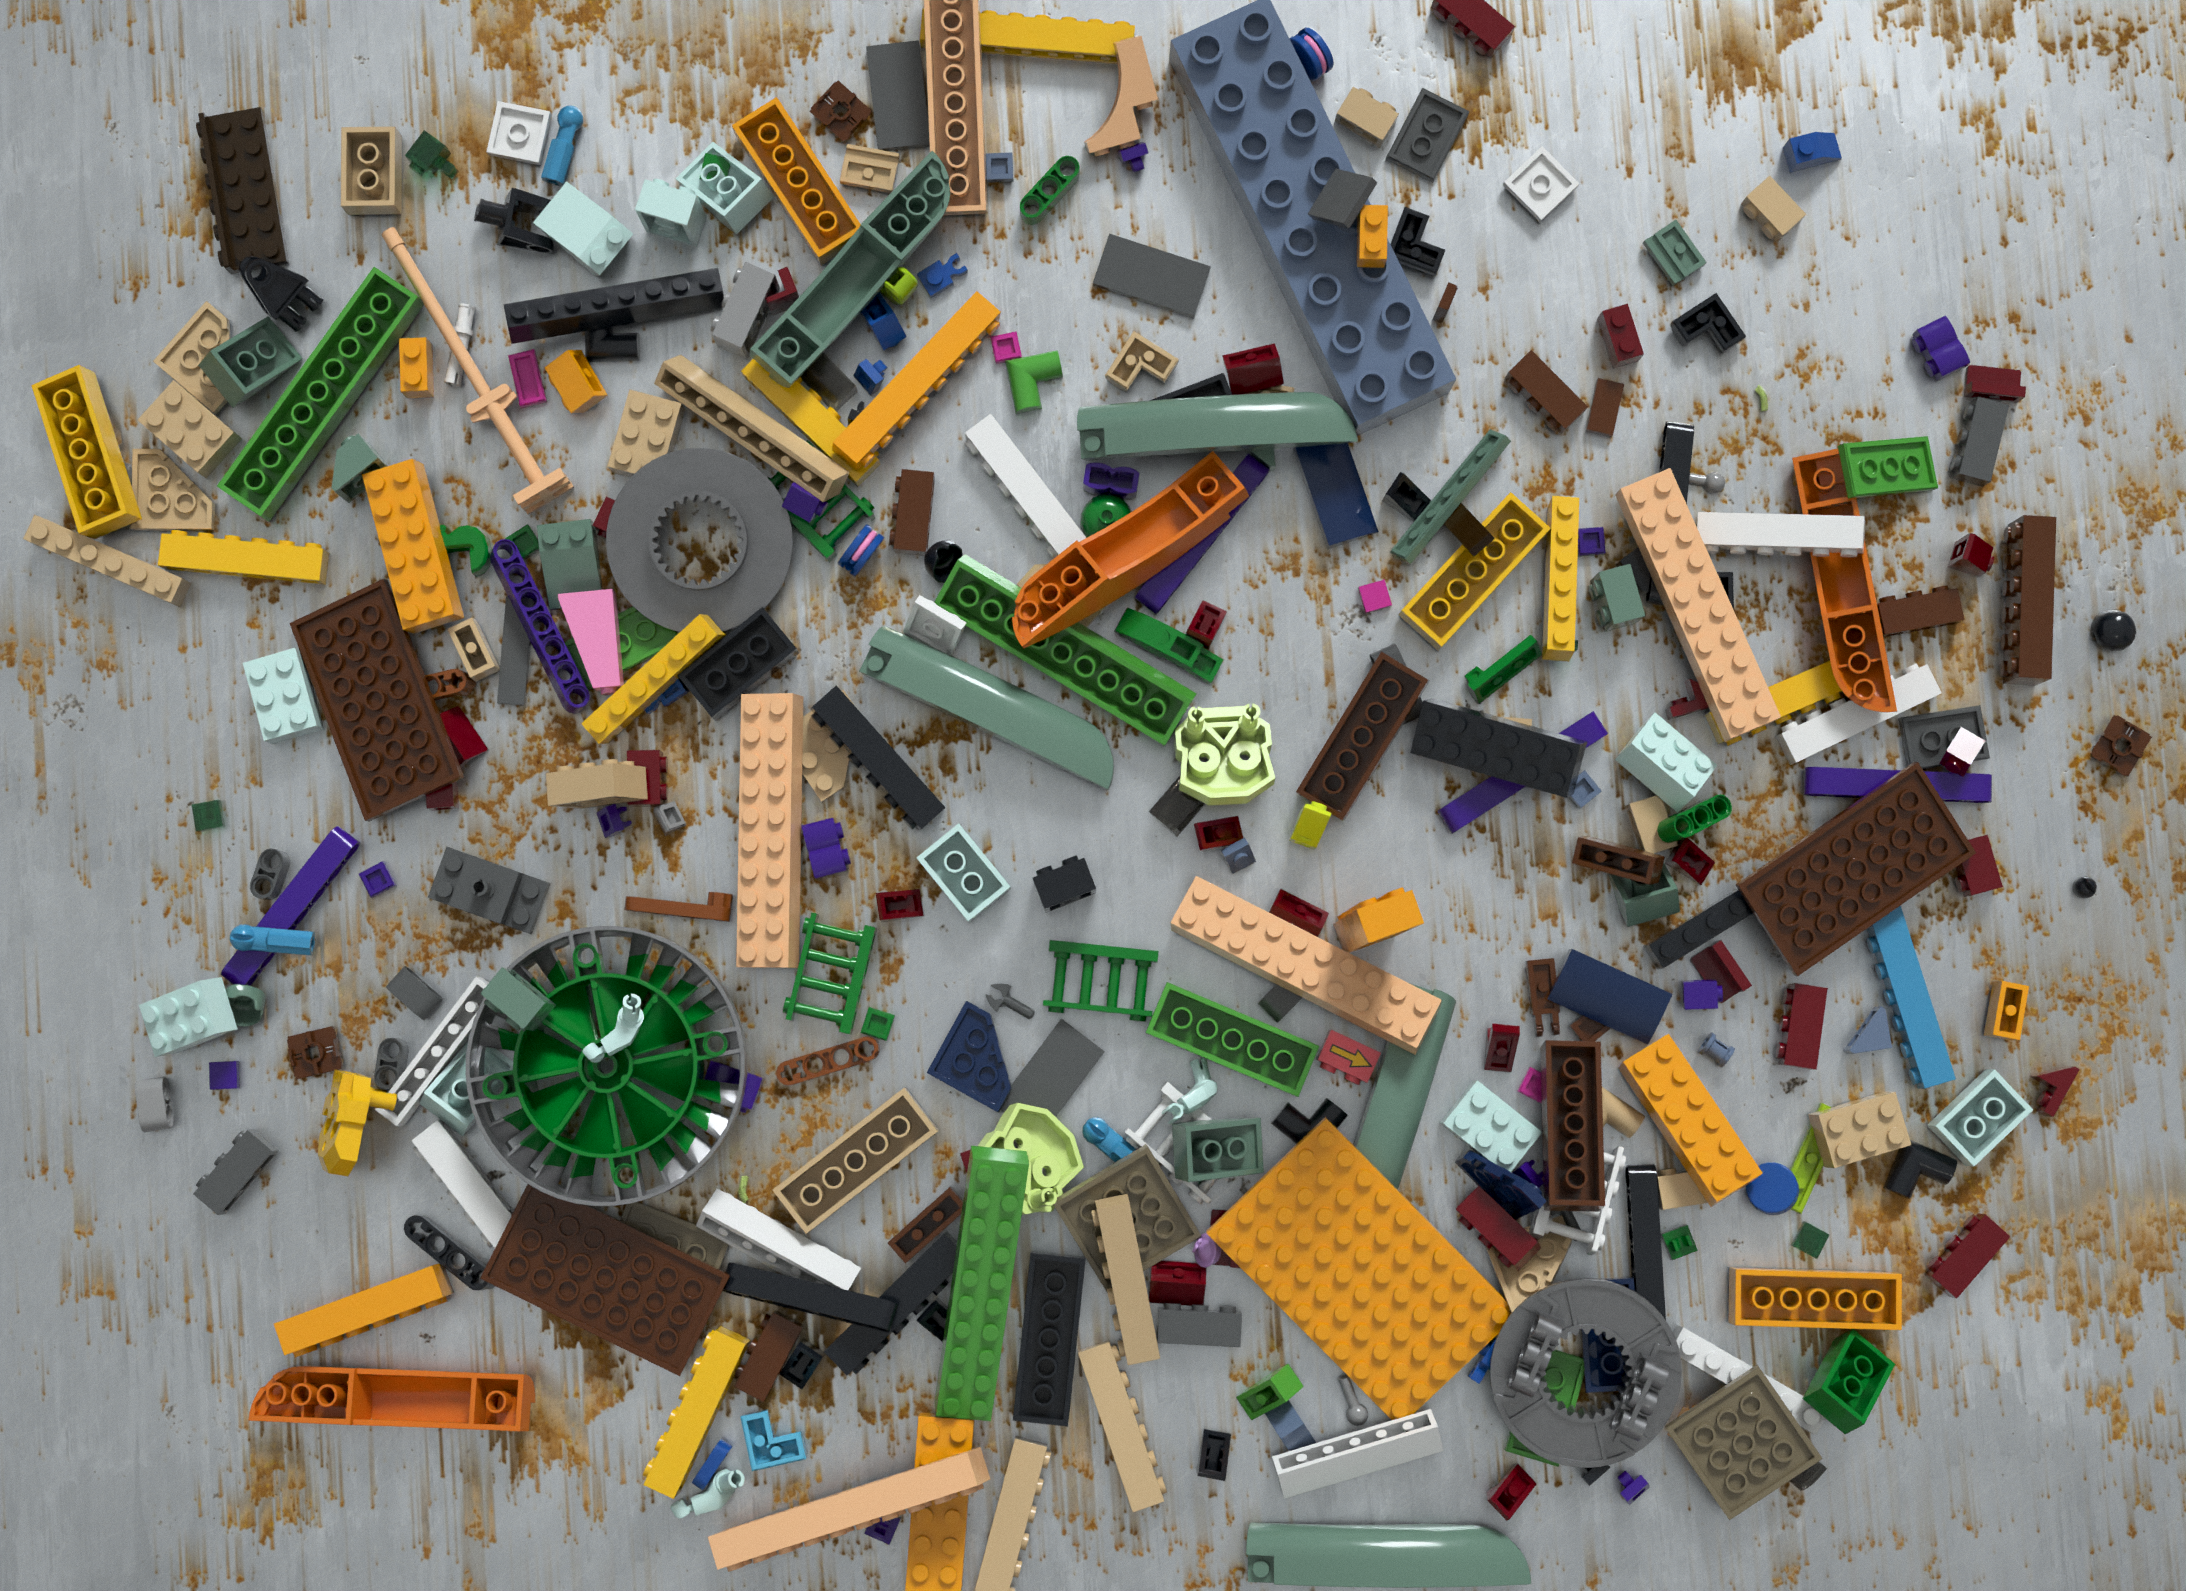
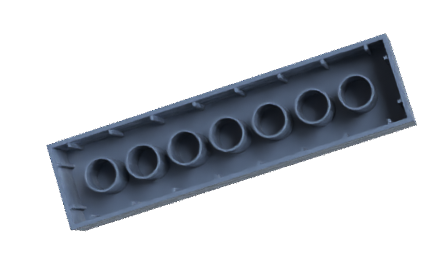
M1256 0L1172 39L1170 42L1169 62L1334 401L1350 416L1357 436L1449 394L1456 381V377L1388 238L1387 261L1384 268L1357 267V217L1348 229L1313 220L1308 215V212L1335 169L1355 173L1271 0ZM1368 199L1364 205H1371Z

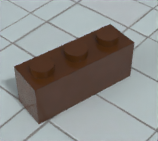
M1532 350L1505 377L1508 387L1514 393H1520L1526 399L1527 406L1533 412H1539L1545 418V424L1554 432L1558 431L1562 434L1588 408Z
M902 469L901 477L896 476L895 492L899 493L898 503H893L892 519H896V528L890 530L889 545L894 546L895 553L925 556L928 550L935 484L934 472Z
M1948 586L1933 588L1932 593L1922 595L1921 590L1905 594L1906 598L1897 600L1895 595L1880 598V603H1877L1883 637L1953 625L1965 620L1958 588L1949 590Z
M1581 836L1577 839L1572 864L1650 885L1659 883L1665 856L1591 836Z
M950 1186L888 1242L889 1246L906 1264L961 1215L963 1199Z
M776 1310L772 1315L766 1314L759 1329L763 1330L759 1340L753 1339L746 1352L750 1355L746 1365L741 1363L733 1377L737 1380L734 1387L764 1402L805 1325Z

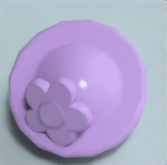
M1204 1233L1197 1239L1192 1252L1195 1255L1196 1262L1201 1267L1206 1268L1219 1260L1221 1248Z

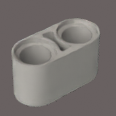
M164 1076L136 1081L135 1095L141 1130L143 1132L172 1128L174 1118L167 1078Z

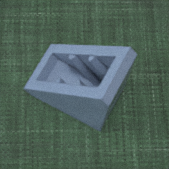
M1882 1006L1872 1009L1843 1051L1845 1053L1855 1054L1892 1048L1886 1009Z
M1289 1400L1265 1413L1288 1451L1316 1443Z

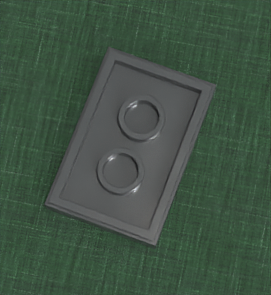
M1422 88L1388 152L1386 160L1433 183L1470 111Z
M1980 705L1898 718L1907 766L1913 762H1918L1922 769L1943 766L1939 763L1961 727L1985 740L1974 761L1990 758Z

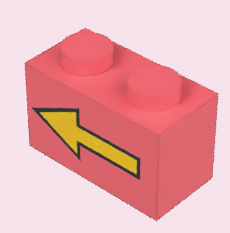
M1329 1030L1316 1060L1321 1062L1320 1068L1335 1074L1337 1069L1346 1074L1344 1079L1360 1085L1361 1081L1368 1083L1381 1052L1338 1032Z

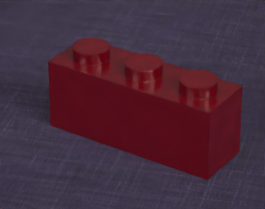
M1433 0L1431 5L1433 13L1441 21L1446 20L1453 26V30L1458 36L1469 39L1477 52L1490 58L1510 38L1515 28L1511 22L1484 0Z
M1798 983L1789 984V988H1785L1783 1004H1786L1785 1015L1781 1016L1779 1022V1031H1782L1781 1042L1777 1043L1775 1057L1779 1059L1778 1065L1817 1070L1828 988Z
M1480 1186L1456 1208L1460 1215L1458 1221L1468 1231L1474 1228L1480 1234L1477 1239L1488 1250L1491 1247L1495 1248L1500 1253L1497 1258L1508 1269L1513 1266L1519 1271L1541 1249L1538 1241Z
M1977 1213V1215H1971L1963 1224L1964 1230L1958 1236H1952L1945 1244L1947 1249L1941 1256H1935L1927 1265L1929 1270L1924 1275L1949 1297L1957 1299L2010 1238L1986 1214Z

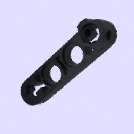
M414 1215L406 1220L404 1224L405 1235L472 1290L479 1291L495 1287L486 1281L479 1283V1275L484 1271L486 1265L425 1216ZM422 1222L420 1228L430 1234L427 1237L423 1233L414 1234L416 1230L413 1226L414 1223ZM436 1237H441L445 1242V1247L441 1252L437 1253L432 1248V1242ZM458 1253L465 1257V1264L461 1269H456L452 1263L454 1256Z

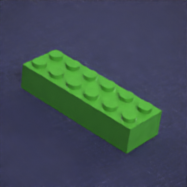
M1168 982L1165 984L1145 1032L1150 1036L1295 1097H1299L1319 1048L1314 1043Z

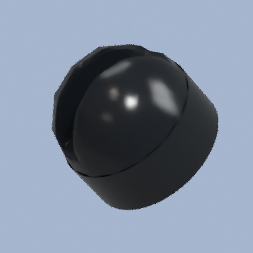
M2084 876L2074 881L2072 889L2077 897L2089 898L2095 894L2097 885L2092 878ZM2084 880L2091 889L2090 893L2086 886L2082 883Z

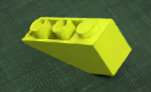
M1314 801L1311 804L1305 803L1299 811L1289 841L1315 850L1331 816V812L1326 811L1327 806Z

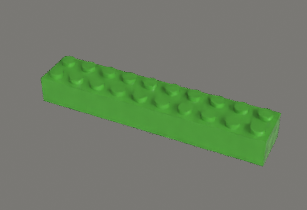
M373 267L217 487L270 522L397 344L399 338L402 337L424 306L422 300L388 275Z
M966 554L957 560L934 601L936 605L951 614L957 615L966 622L965 626L1164 746L1167 744L1197 693L1079 622L1023 649L1016 638L1012 623L1016 607L1015 600L1021 587Z
M971 1146L934 1401L935 1413L938 1417L991 1421L1029 1169L1027 1151Z

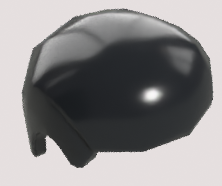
M952 540L936 542L927 550L924 556L926 571L938 583H945L957 560L963 556L962 548Z
M2116 609L2103 610L2095 616L2091 625V631L2094 633L2098 645L2109 651H2120L2133 643L2136 635V626L2133 619L2127 613Z

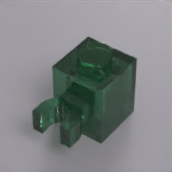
M425 130L405 154L410 162L409 168L420 176L425 173L432 178L439 169L447 177L453 179L459 172L452 163L446 160L451 154L446 145Z

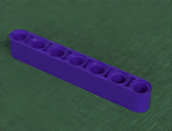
M1247 454L1233 474L1246 488L1250 497L1267 476L1270 469L1250 454ZM1249 497L1229 512L1231 518L1173 563L1148 579L1135 596V599L1157 614Z
M499 540L491 551V564L563 708L569 713H580L589 701V691L517 546L511 540ZM506 550L510 554V558H500L497 551ZM513 573L520 575L522 582H512L509 575ZM525 597L531 598L534 606L530 608L525 607L521 599ZM537 621L544 623L546 631H537L533 623ZM549 645L556 647L558 655L551 656L547 654L545 647ZM561 669L566 670L570 674V679L562 680L559 678L557 671ZM573 693L578 694L582 698V703H572L569 695Z
M1593 711L1559 734L1587 741V748L1606 736L1608 732ZM1491 776L1438 810V813L1453 834L1526 786Z
M1805 767L1804 795L1862 798L1901 770ZM1924 771L1943 802H1992L1991 774L1966 773L1962 777L1952 772Z
M336 826L333 828L256 927L295 930L356 852L360 842L341 827ZM237 950L223 968L221 976L233 985L251 986L276 953Z

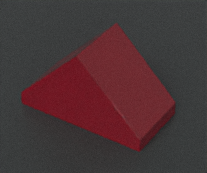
M1203 600L1186 631V635L1202 643L1203 647L1210 649L1227 611Z
M1684 838L1677 842L1678 846L1674 847L1665 864L1695 883L1702 885L1715 862L1690 839Z
M920 889L876 893L879 920L881 922L924 916Z

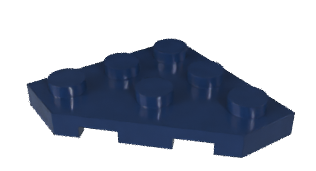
M966 1001L927 1073L999 1113L1012 1090L992 1015Z
M1471 1150L1462 1154L1455 1161L1478 1186L1515 1220L1540 1209L1547 1201L1542 1196V1191L1535 1184L1529 1183Z

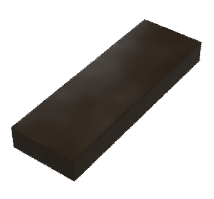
M1462 503L1444 523V526L1473 557L1494 540L1491 533Z

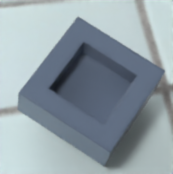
M1012 152L986 153L987 183L1014 182Z
M1584 770L1578 775L1574 794L1569 797L1580 809L1602 791Z
M1245 838L1221 850L1232 874L1256 862L1250 845Z

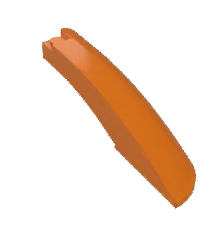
M1838 449L1792 458L1803 515L1860 516L1857 498L1848 499ZM1865 540L1864 553H1857V557L1840 556L1841 553H1829V556L1818 557L1813 556V552H1810L1831 668L1838 686L1850 700L1863 708L1876 712H1897Z
M1212 451L1171 485L1131 513L1080 542L1076 540L1036 572L1023 585L1017 595L1012 623L1018 642L1024 649L1099 611L1156 575L1231 518L1229 512L1249 497L1246 488Z
M297 1366L276 1373L264 1387L260 1388L251 1405L248 1421L529 1431L531 1403H535V1388L531 1377L526 1374Z

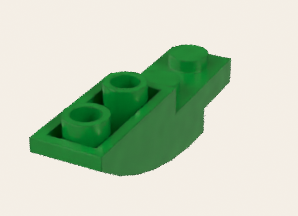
M1128 607L1114 632L1158 658L1163 657L1207 684L1212 683L1224 660L1203 648L1204 645L1188 635Z

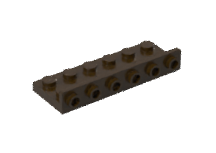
M257 107L213 116H207L204 112L198 113L199 122H196V129L199 138L203 140L204 148H200L202 161L204 164H207L208 173L205 174V182L207 188L211 189L212 199H209V206L212 215L216 217L217 225L213 226L216 240L220 241L221 250L218 251V260L221 267H224L230 274L239 273V264L245 257L249 256L259 257L278 266L289 264L262 108ZM260 265L255 266L252 270L261 269Z

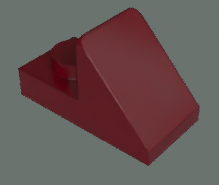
M1692 679L1685 681L1690 701L1687 700V697L1671 701L1672 706L1665 710L1668 720L1709 708L1698 682Z
M1238 816L1194 824L1199 849L1202 852L1229 846L1243 839Z
M1492 1023V1027L1487 1029L1484 1070L1512 1072L1520 1036V1026Z
M2069 1066L2031 1075L2030 1077L2049 1087L2048 1090L2045 1089L2040 1094L2037 1100L2039 1106L2036 1112L2045 1117H2054L2080 1069L2075 1066Z
M1519 1464L1511 1467L1497 1486L1486 1492L1487 1501L1508 1521L1537 1483Z

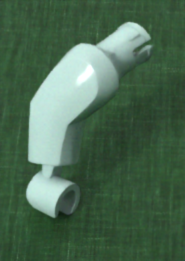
M631 994L630 1001L628 995L623 998V1007L618 1012L615 1029L600 1040L602 1043L600 1048L595 1043H590L583 1049V1054L591 1062L598 1063L603 1059L604 1053L607 1052L609 1056H612L633 1043L644 1020L643 1011L640 1009L641 999L639 996Z
M1201 1058V1063H1199L1198 1059L1190 1062L1195 1084L1191 1091L1177 1100V1103L1170 1104L1162 1111V1115L1169 1111L1174 1116L1168 1124L1175 1123L1183 1116V1112L1184 1114H1189L1203 1107L1217 1094V1083L1211 1080L1206 1058Z
M728 1469L718 1471L709 1481L706 1490L690 1498L691 1504L687 1506L684 1500L680 1499L670 1506L671 1511L675 1517L683 1518L691 1511H694L695 1516L721 1509L735 1492L736 1488L744 1484L743 1473L739 1470L729 1471Z

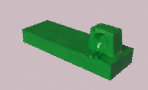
M1529 635L1485 671L1476 666L1467 673L1465 678L1472 697L1480 704L1539 658L1542 653L1538 641L1532 635Z

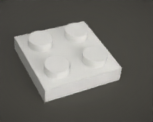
M498 101L486 151L487 154L541 165L552 116L551 112Z
M1543 146L1503 183V186L1539 222L1550 214L1579 185Z
M919 595L914 602L903 633L952 656L966 622L957 615L951 614L939 607L935 602Z

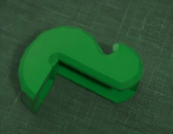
M440 525L447 553L470 551L472 574L476 577L484 574L491 565L490 554L492 548L489 539L476 527L465 525L451 532L447 526Z

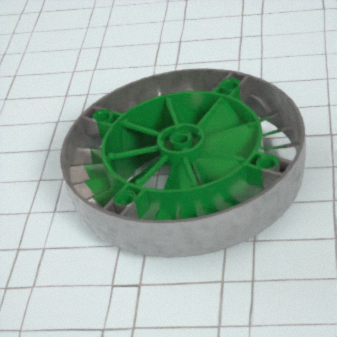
M594 926L579 928L551 937L530 948L507 967L517 972L556 1004L535 1031L521 1030L517 1034L492 1025L495 1015L506 1019L508 1016L499 1011L496 1013L484 1003L486 1000L484 997L474 1018L468 1038L465 1074L471 1109L486 1142L510 1171L527 1184L557 1199L590 1206H616L650 1199L675 1188L697 1173L715 1155L729 1135L739 1114L746 1088L748 1057L746 1039L735 1005L715 974L701 960L673 941L650 932L620 926ZM601 937L632 938L626 975L606 973L600 943ZM656 943L664 946L649 981L640 979L652 944ZM568 945L571 948L576 979L571 981L568 980L555 952ZM590 948L594 953V958L590 963L585 964L581 960V954L585 949ZM685 958L692 963V966L671 992H666L662 989L680 961ZM536 963L555 988L549 994L528 971ZM709 980L716 989L685 1010L681 1003ZM589 989L592 992L601 1038L598 1037L586 992ZM649 991L652 997L642 1010L644 1020L633 1043L612 1056H609L607 1052L604 1053L603 1059L608 1057L614 1063L613 1070L610 1073H604L601 1069L602 1060L598 1063L591 1062L583 1054V1049L590 1043H595L599 1048L602 1046L600 1040L615 1029L618 1012L623 1007V998L626 995L629 996L630 1001L631 994H636L640 997L642 1003ZM727 1008L734 1027L698 1034L695 1026L696 1023ZM547 1026L581 1048L582 1051L580 1052L545 1034L544 1029ZM715 1036L721 1037L724 1042V1046L719 1052H714L710 1047V1041ZM689 1039V1046L685 1049L639 1059L634 1057ZM486 1047L514 1051L513 1070L484 1075ZM739 1054V1085L703 1079L704 1060ZM573 1072L579 1073V1076L541 1090L538 1089L537 1080ZM632 1078L637 1079L684 1101V1103L675 1111L632 1083L631 1080ZM496 1079L501 1080L504 1085L503 1091L498 1095L494 1094L491 1089L492 1082ZM594 1090V1095L575 1137L567 1132L565 1127L589 1091ZM614 1092L618 1094L637 1142L636 1145L622 1148L612 1096ZM698 1096L732 1108L730 1117L696 1103ZM518 1097L522 1108L495 1121L489 1102ZM686 1118L716 1138L712 1147L683 1124ZM533 1123L536 1129L517 1146L512 1148L508 1141ZM669 1136L694 1164L688 1170H686L665 1141ZM550 1141L553 1142L555 1145L537 1171L534 1170L531 1164ZM649 1149L665 1184L645 1191L639 1153ZM571 1154H578L566 1187L558 1184ZM596 1158L609 1159L615 1195L590 1194ZM624 1168H629L633 1171L634 1178L630 1183H625L621 1180L620 1173Z

